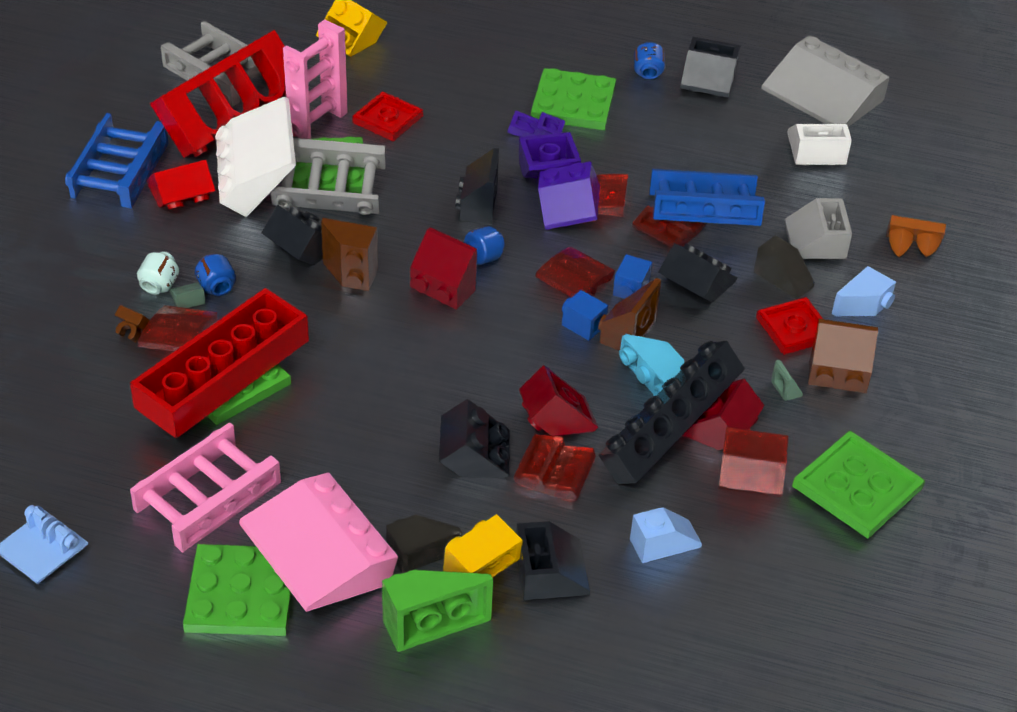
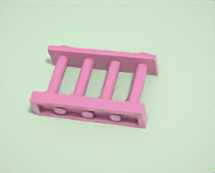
M325 19L318 24L319 40L302 52L287 45L283 47L286 97L289 99L292 133L301 139H311V124L325 113L330 112L340 118L348 113L345 29ZM319 53L320 62L308 69L307 61ZM320 75L321 83L309 91L308 82ZM321 96V104L310 111L309 104Z
M229 422L132 487L130 493L133 510L139 513L149 505L153 506L172 523L174 546L183 553L281 483L280 463L273 456H269L261 463L254 462L236 447L234 425ZM226 454L247 472L238 479L232 480L213 465L212 462ZM201 470L218 484L222 490L212 497H207L187 479ZM177 488L198 507L188 514L182 515L162 496Z

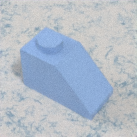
M867 266L836 293L832 314L836 317L876 316L884 308L888 309L895 299L893 291L896 281Z
M664 507L633 515L630 541L642 563L698 549L702 546L690 521Z

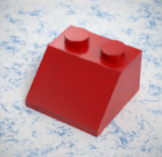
M206 160L156 172L146 180L159 208L167 206L168 210L183 207V201L193 199L194 203L209 200V195L216 191Z

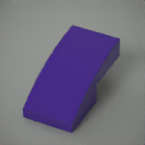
M515 110L507 133L519 137L562 133L565 121L544 112L537 119Z

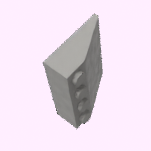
M809 35L790 50L762 84L761 89L825 124H847L849 127L884 101L889 76Z

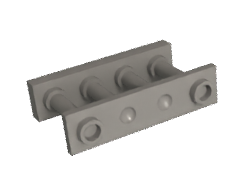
M203 21L201 22L202 37L182 49L169 42L161 46L163 67L188 81L210 68V63L222 56L229 57L247 46V44ZM205 46L214 49L199 59L192 56V54ZM251 57L240 62L242 66L249 69L245 72L250 80L258 75L262 76ZM225 72L213 78L230 106L233 107L240 102L239 94Z
M293 138L295 162L312 163L308 189L292 188L294 167L283 178L281 187L276 186L270 192L272 205H280L286 208L292 205L301 208L358 212L363 215L379 214V196L372 195L375 170L385 169L386 147L384 145ZM324 164L338 165L335 191L319 190L322 165ZM349 167L365 168L361 193L345 192Z

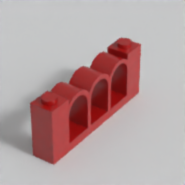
M275 29L150 103L184 158L192 153L197 157L207 151L208 147L206 145L215 139L218 129L221 126H225L232 118L286 95L283 47L285 45ZM248 57L252 58L268 85V97L263 96L257 91L240 64L241 61ZM223 72L226 73L243 102L242 113L237 112L230 106L213 79L214 77ZM199 88L216 116V129L208 127L203 122L186 94Z

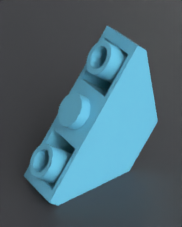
M630 334L622 336L621 348L619 350V357L622 363L626 366L628 365L636 374L639 382L645 384L653 393V396H656L663 389L662 385L681 371L680 367L684 364V359L668 342Z

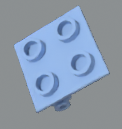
M30 505L24 512L27 523L0 543V556L35 583L39 584L86 547L88 542L45 511L41 506Z

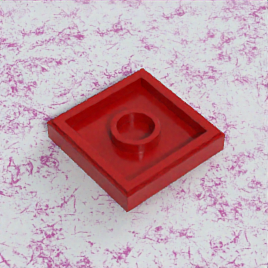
M382 91L352 116V123L394 142L423 117V109Z
M807 297L757 310L756 314L757 320L783 355L813 347L818 321L823 319Z

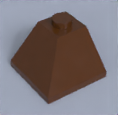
M655 278L616 304L608 315L604 314L598 326V329L601 331V344L619 351L623 335L630 334L645 337L656 322L661 279Z

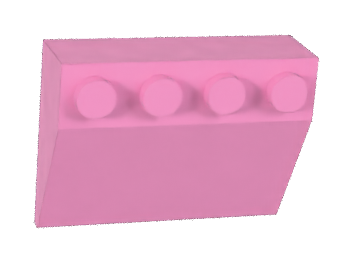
M329 472L298 481L240 518L239 521L240 526L306 612L382 588V580L393 575L397 563V554Z

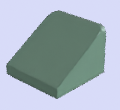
M199 283L170 289V294L177 310L205 304L204 289Z
M776 360L771 379L776 390L785 401L802 397V391L780 360Z

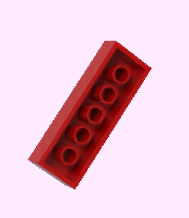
M264 288L132 380L130 387L134 408L177 439L309 341L308 316L270 290Z

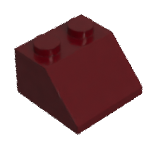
M428 228L410 267V287L457 310L476 291L477 249L434 228Z
M545 365L519 388L523 399L522 406L529 415L527 419L536 430L541 431L543 429L551 436L594 432L599 428L585 396Z
M745 378L734 381L682 436L716 450L739 447L746 441V435L758 421V415L765 405Z

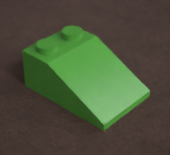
M412 570L394 574L390 578L382 580L383 623L397 652L491 621L493 578L491 574Z

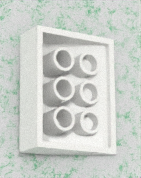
M282 97L236 116L225 126H221L216 133L220 203L247 217L296 166L289 99Z

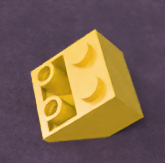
M335 0L325 17V20L345 29V51L350 57L375 44L387 24V21L352 0Z
M496 514L487 521L482 520L478 522L471 531L462 537L457 536L447 544L445 547L443 571L491 574L494 577L520 560L523 540Z

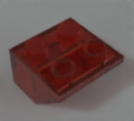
M726 427L718 489L780 498L784 487L788 435Z

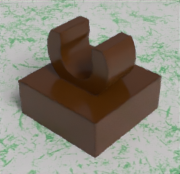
M122 305L118 307L115 316L122 320L116 327V333L124 337L126 331L131 329L128 339L135 343L140 339L141 331L151 334L156 325L144 315Z

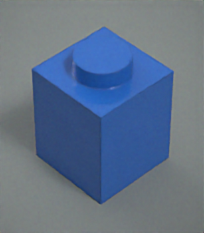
M626 254L615 274L613 296L625 299L648 284L651 277L652 262Z
M580 290L572 298L569 297L562 306V326L590 341L600 332L598 329L599 322L604 314H608V305Z

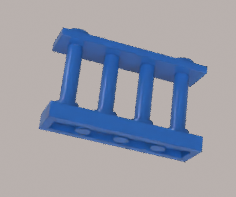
M106 113L102 121L97 124L94 134L71 171L69 170L66 174L65 184L69 188L70 198L76 199L84 186L117 192V195H120L121 207L132 208L144 188L146 180L152 174L169 144L168 134L163 124L156 121L151 131L147 133L114 128L112 114ZM112 138L143 144L136 149L109 143ZM102 154H108L134 160L126 165L99 159ZM93 170L121 174L124 177L119 181L90 177V174Z
M652 169L649 195L655 196L653 219L761 226L765 200L764 197L755 196L757 175Z

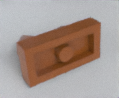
M892 215L887 227L886 237H889L891 248L897 257L902 256L909 249L912 241H916L920 251L925 257H928L941 244L945 235L946 224Z

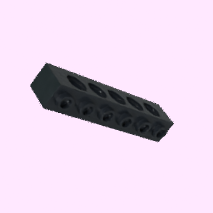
M708 341L698 348L699 353L693 359L682 364L680 367L681 371L675 377L667 380L662 385L663 389L656 396L651 397L644 403V409L638 415L628 419L625 423L626 427L606 442V447L598 456L617 484L637 483L745 370L728 341Z

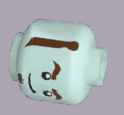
M167 252L149 253L137 271L139 285L143 290L154 295L168 292L179 275V266L175 262L174 257Z

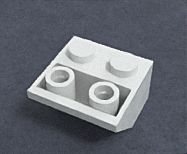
M795 124L788 128L787 134L795 165H846L852 141L847 124Z

